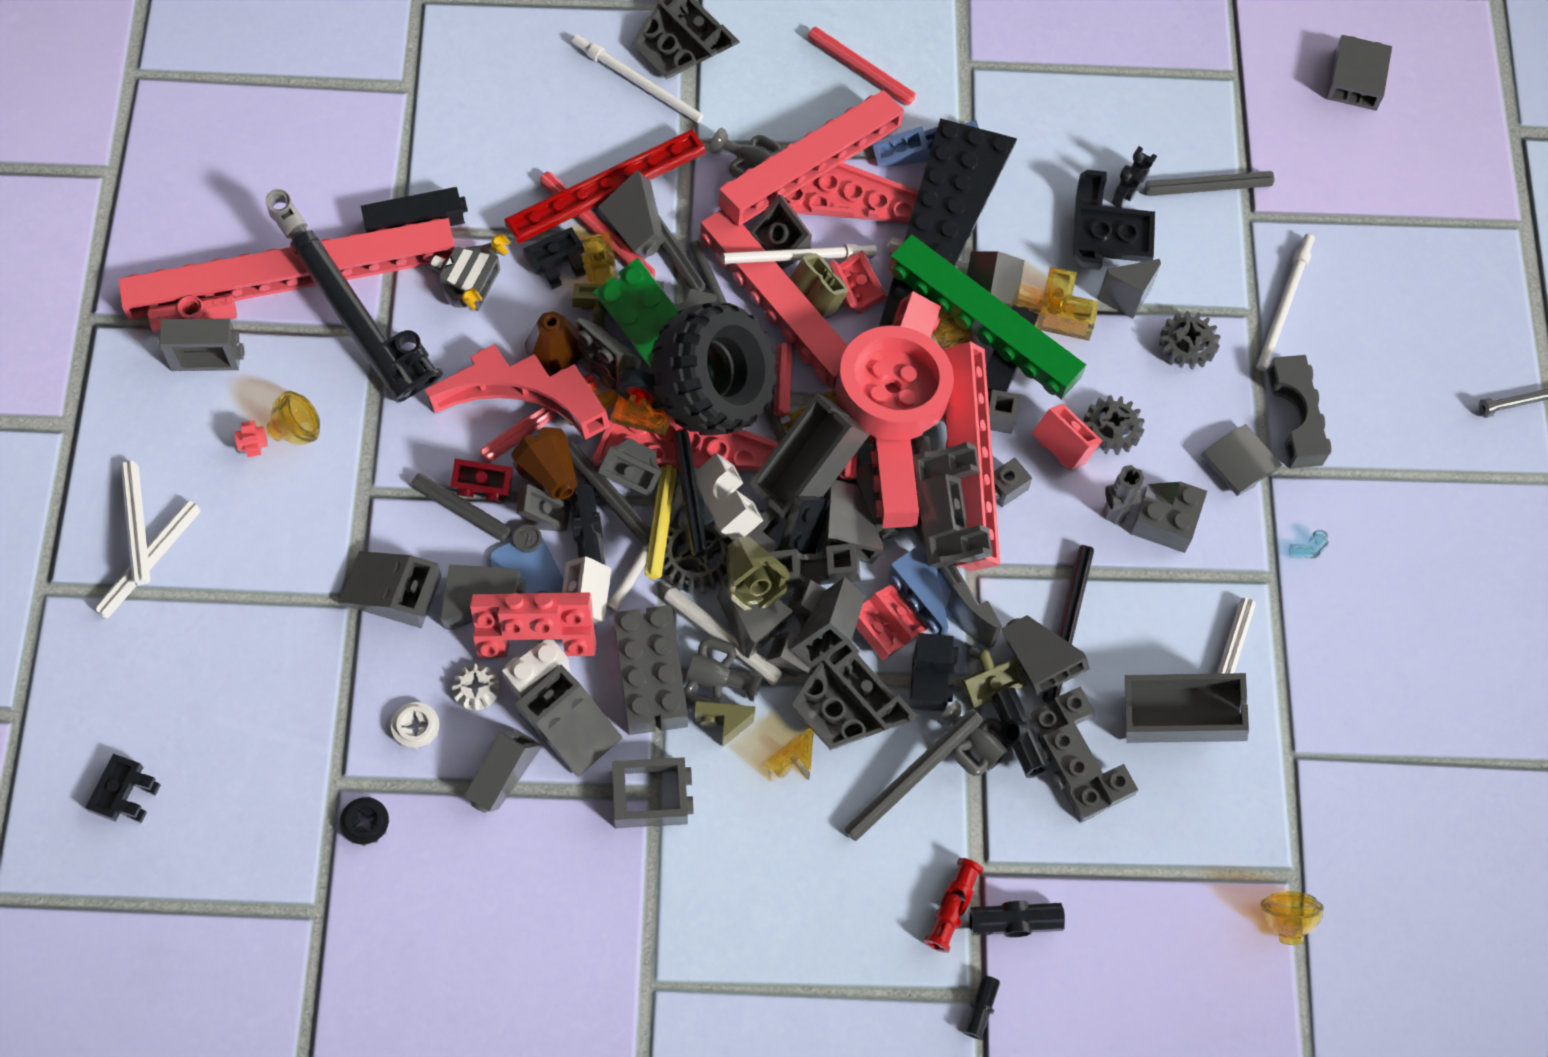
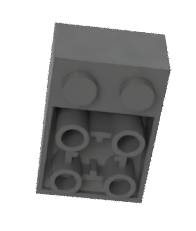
M578 318L576 322L580 364L589 373L593 371L600 377L601 383L607 389H614L620 395L617 390L620 376L626 370L643 371V360L603 326Z
M359 551L338 604L422 628L442 577L439 565L436 562L412 555Z
M562 664L516 702L518 715L577 777L622 739L621 734Z

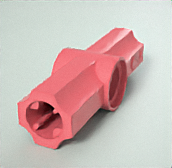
M233 294L199 299L196 296H186L179 303L148 308V319L153 333L160 332L161 319L237 318Z

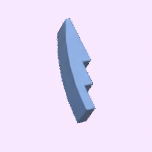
M977 120L964 124L979 128ZM920 126L881 139L872 144L878 167L928 161L938 127L924 131L923 127Z

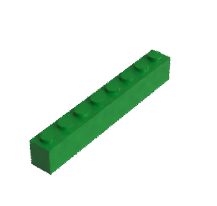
M911 235L891 255L888 270L891 271V274L897 280H903L912 287L915 293L941 306L940 312L947 313L955 319L961 328L968 329L975 334L982 344L991 346L999 352V355L1005 361L1012 362L1019 367L1026 377L1036 380L1049 394L1056 395L1062 400L1082 378L1087 364L915 236Z

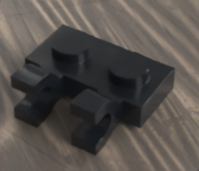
M1138 146L1133 154V165L1131 167L1125 165L1120 173L1121 181L1115 190L1111 202L1112 205L1121 208L1126 200L1130 202L1133 199L1138 185L1147 178L1150 172L1149 168L1157 159V155L1152 154L1150 157L1142 152V147Z
M572 227L523 248L524 255L535 274L544 271L552 290L562 285L559 278L561 274L556 265L562 262L569 261L576 278L586 275V270L583 267L585 261L580 255L585 253L584 246Z
M113 753L85 809L90 813L116 822L119 814H122L127 818L142 823L147 812L141 809V805L127 801L134 786L156 796L161 784L155 782L156 779L154 777L141 773L144 768L141 763Z

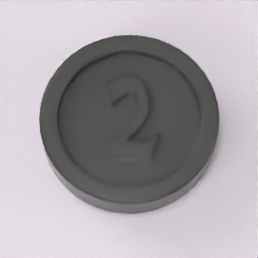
M530 524L522 525L515 530L513 543L519 551L531 553L540 547L542 535L536 526Z

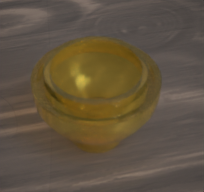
M285 391L275 399L272 405L271 421L267 423V430L276 441L284 440L294 445H307L318 439L320 419L316 409L306 397L294 391Z
M1295 891L1272 893L1260 903L1261 915L1264 921L1273 931L1279 934V942L1287 945L1302 944L1304 942V935L1310 933L1318 926L1324 912L1323 904L1317 901L1314 896Z

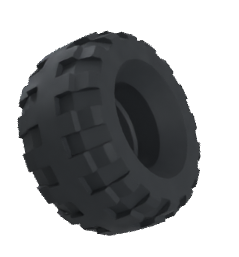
M720 302L687 307L678 311L677 316L669 318L660 329L658 339L654 340L652 347L654 356L653 362H650V373L653 374L655 383L653 388L656 397H660L663 403L661 407L668 416H672L676 424L690 432H699V435L711 436L741 431L742 428L755 423L763 415L765 408L769 407L773 398V394H771L772 389L776 387L777 374H775V364H777L775 352H772L771 340L767 332L760 328V322L753 315H749L745 309L731 303ZM707 354L713 366V384L708 373Z

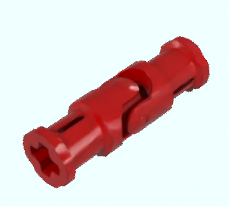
M967 858L958 859L957 865L959 867L953 881L948 882L941 899V906L936 910L933 917L935 920L930 935L925 936L923 941L930 948L939 952L949 953L951 948L949 943L956 929H959L961 924L959 916L966 912L974 894L972 890L977 876L981 875L984 870L977 862Z

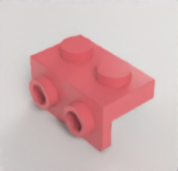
M863 251L858 252L840 264L835 260L829 262L833 270L832 273L837 275L848 288L849 292L843 300L848 309L853 308L861 314L887 298L867 255Z

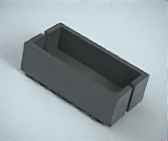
M817 393L749 483L786 520H788L794 497L816 496L820 498L824 496L870 435L854 419L850 418L851 416L835 401Z
M672 605L646 608V614H640V609L613 612L629 735L656 732L655 716H660L661 731L688 727V712Z
M1246 673L1125 675L1126 743L1247 741L1249 718Z

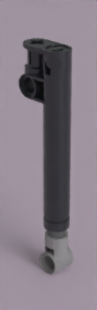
M282 189L270 191L266 196V206L270 217L277 223L285 237L292 239L290 247L298 255L299 260L395 402H403L439 380L443 372L440 368L435 369L429 360V354L422 345L419 335L414 331L404 330L387 340L323 244L319 242L314 231H307V223L292 203L290 195ZM277 203L286 204L282 209L273 208ZM407 342H411L416 345L415 348L410 351H406L401 347L403 344Z

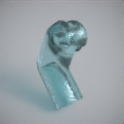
M1316 530L1313 532V537L1306 544H1291L1289 549L1290 558L1315 559L1319 557L1329 544L1328 533L1324 530Z

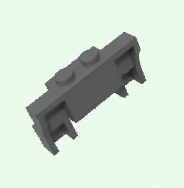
M964 442L949 448L913 455L917 499L921 514L920 528L924 535L928 566L938 569L961 561L970 563L993 556L989 528L982 525L971 528L967 526L961 479L980 473L976 445Z
M1080 686L1054 698L1052 703L1027 713L1029 719L1036 721L1040 727L1039 743L1053 771L1052 778L1056 787L1059 790L1063 789L1078 819L1082 823L1106 809L1135 796L1138 788L1124 764L1105 773L1101 771L1076 726L1092 718L1095 712Z

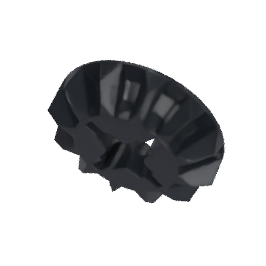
M361 797L351 801L343 809L340 816V828L343 835L352 844L355 843L362 846L377 843L386 834L390 822L385 806L380 801L370 797ZM359 812L365 815L366 818H373L370 821L371 831L365 829L364 826L357 827L360 824Z

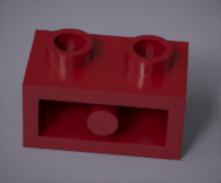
M455 458L450 487L457 490L456 495L474 498V493L486 494V500L502 502L503 497L510 498L514 469L508 466Z

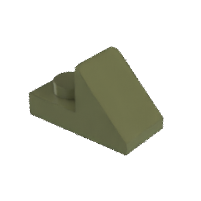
M696 701L695 722L700 723L704 727H717L718 724L724 725L722 746H725L754 722L756 706Z

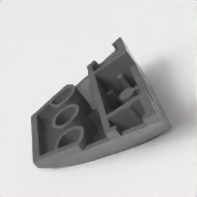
M657 0L656 8L652 15L645 20L632 45L665 79H669L739 44L740 41L696 0Z
M849 642L819 663L792 703V708L830 751L918 719L917 714L899 695L895 696L859 656L860 651L852 642Z

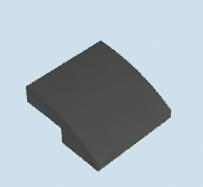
M1246 424L1230 432L1201 453V456L1236 496L1252 489L1260 480L1277 472L1282 466L1279 460Z
M964 581L953 585L947 603V609L952 617L977 642L989 649L994 647L1002 624L988 601L977 605Z

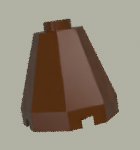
M555 311L543 313L524 344L527 356L535 354L550 377L561 369H566L574 364L577 366V362L580 359L577 328L567 318Z
M543 427L537 430L540 435L533 438L529 434L522 438L511 453V458L514 461L513 466L520 476L545 492L552 499H566L574 493L575 488L578 486L567 436L561 428Z

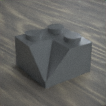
M1181 481L1147 484L1131 535L1185 553L1193 539L1208 491Z

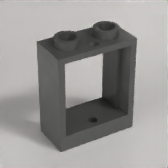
M161 319L159 345L171 371L239 370L240 360H244L245 349L244 344L239 342V331L234 329L231 319Z
M685 757L612 761L615 828L688 824V815L694 814L693 796H687L686 785H692L691 767H685ZM678 771L680 809L627 812L625 774Z

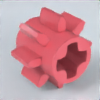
M255 420L242 422L241 430L234 432L238 451L247 452V457L261 455V448L268 447L264 426L257 427Z

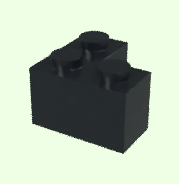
M918 633L912 656L909 705L911 709L944 712L947 703L953 701L954 685L949 684V674L954 675L955 664L958 662L959 647L954 646V636Z

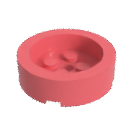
M901 326L876 327L858 335L845 349L836 378V398L839 406L851 416L850 418L854 419L871 436L893 441L909 440L921 436L923 432L939 423L944 415L953 389L954 374L946 353L928 336ZM894 383L899 392L891 393L885 387Z

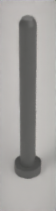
M1548 389L1494 401L1491 398H1484L1479 401V411L1484 418L1494 416L1496 411L1548 400Z

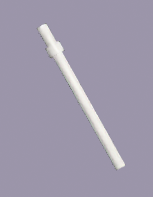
M578 34L574 36L572 43L587 52V56L594 61H601L694 122L699 124L703 119L704 115L606 53L605 48L599 44H592Z
M1311 234L1304 235L1300 249L1296 250L1292 262L1294 265L1256 366L1260 371H1267L1302 272L1309 264L1311 258L1310 250L1315 239Z
M844 244L843 247L732 252L722 253L721 261L723 264L801 260L803 256L815 253L823 259L843 258L847 260L860 251H863L867 257L876 256L877 248L875 245L857 246L856 244Z
M681 483L678 484L674 491L669 526L684 503ZM643 546L606 607L612 612H617L646 565L648 547Z

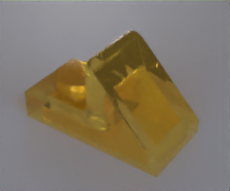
M605 232L582 237L585 251L582 260L589 283L602 285L611 277H615L618 280L610 233Z
M810 727L763 764V774L769 781L777 776L782 778L787 775L793 768L792 764L809 780L814 734Z

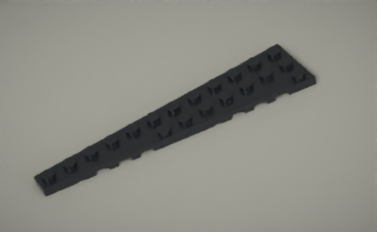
M940 118L904 242L913 235L953 266H956L967 240L971 236L975 224L1016 145L1017 138ZM893 277L879 327L892 326L900 301L913 291L912 287L903 280L900 281Z

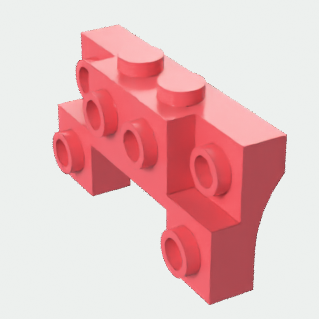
M590 592L473 594L470 608L475 626L473 638L478 658L507 657L509 640L562 639L566 656H595L597 643Z

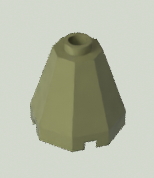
M748 536L739 537L728 545L727 593L735 604L743 610H751L750 604H759V608H766L786 593L787 585L785 582L786 579L789 581L790 577L787 568L757 542Z

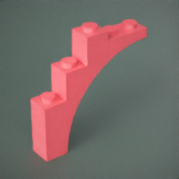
M495 344L470 356L472 366L462 369L443 381L436 382L431 387L425 389L429 403L435 413L474 400L504 398L538 404L559 414L571 423L585 440L610 427L606 410L575 364L566 369H561L549 377L535 354L526 359H521L509 367Z

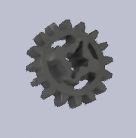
M1189 311L1185 312L1184 317L1176 313L1173 320L1167 319L1165 326L1161 330L1160 336L1162 337L1159 345L1165 346L1162 354L1171 355L1170 363L1176 360L1180 361V368L1185 363L1189 364L1190 369H1194L1196 363L1200 367H1204L1207 361L1211 362L1220 347L1218 342L1221 337L1215 334L1217 326H1209L1210 318L1201 320L1200 313L1198 312L1195 317H1191Z
M1108 395L1106 402L1098 398L1096 405L1090 404L1088 413H1085L1083 419L1085 424L1102 440L1099 447H1104V454H1107L1110 449H1114V453L1119 455L1121 448L1127 453L1130 452L1132 445L1137 446L1144 433L1142 426L1145 420L1144 418H1138L1141 410H1133L1131 408L1133 405L1132 401L1124 404L1122 396L1118 398V401H1114L1111 395ZM1131 431V433L1128 436L1122 438V435H1127L1128 432Z

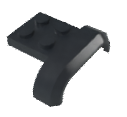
M1086 170L1081 173L1075 199L1072 254L1075 264L1081 269L1101 270L1103 258L1138 262L1153 260L1155 211L1102 206L1107 172Z

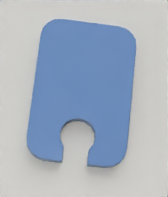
M543 538L540 547L531 553L519 551L514 546L513 541L495 549L491 553L490 561L492 567L519 569L522 579L526 580V593H562L564 578Z

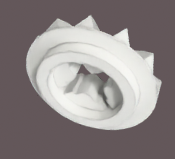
M476 663L467 668L463 667L454 676L452 685L454 699L460 706L468 710H482L489 707L497 699L500 690L496 673L490 670L488 666H479ZM474 677H477L480 685H484V687L478 689L477 697L474 696L471 688H467V686L473 684Z
M412 702L405 704L396 711L391 721V731L395 740L405 748L410 747L418 750L422 746L430 745L431 741L438 736L440 722L437 713L432 707L425 703ZM415 715L419 723L424 724V727L419 728L417 736H415L412 729L408 728V726L413 724Z

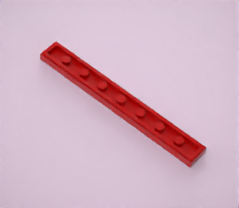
M693 129L505 218V225L517 244H520L600 205L635 171L638 170L649 180H652L706 154V148Z

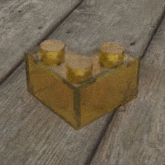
M1050 267L1044 286L1036 327L1042 331L1089 341L1095 325L1099 301L1072 296L1077 272Z

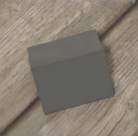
M778 195L748 229L765 251L811 249L812 234L783 195ZM799 260L775 262L783 270Z
M999 251L971 252L967 276L1012 309L1013 305L1017 306L1025 260Z
M1160 259L1107 269L1098 294L1099 301L1134 319L1152 289L1161 265Z

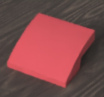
M892 584L876 592L869 600L863 603L856 625L857 630L882 661L916 639L918 633H924L928 629Z

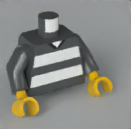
M498 234L490 243L466 248L456 247L449 259L437 255L434 256L430 264V270L440 274L439 281L442 293L452 307H468L471 311H479L500 272L499 257L497 255L505 256L508 253L504 246L510 244L511 241L505 235Z

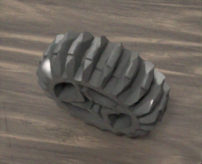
M703 519L707 554L701 556V560L700 558L692 557L687 525H684L679 520L677 523L678 530L669 527L662 575H669V584L678 581L677 589L679 591L684 586H688L690 594L693 593L694 588H699L700 593L703 594L705 586H709L714 591L716 589V581L720 583L724 575L727 574V550L732 539L728 536L726 538L722 537L715 530L714 525L716 523L714 520L705 525V520ZM684 542L685 550L679 553V557L674 559V551ZM719 552L720 558L718 562L709 569L708 560L713 558V554ZM686 570H695L697 573L689 572Z

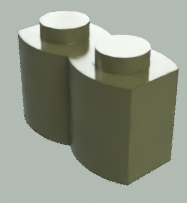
M816 253L803 256L790 277L791 281L823 317L834 315L849 292L845 283L832 273L828 263Z

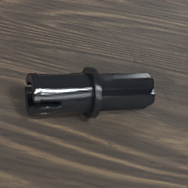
M984 976L982 978L975 1002L973 1001L970 1004L972 1010L963 1032L965 1035L977 1040L983 1039L989 1016L994 1014L995 1011L992 1007L1000 986L998 979L992 976Z

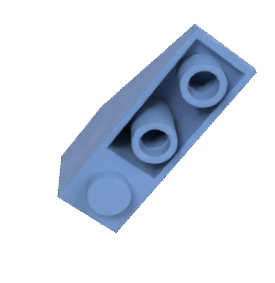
M918 545L891 564L889 581L897 591L901 590L907 597V603L913 611L919 612L925 619L926 627L932 634L946 635L949 627L937 568L928 566L927 555Z

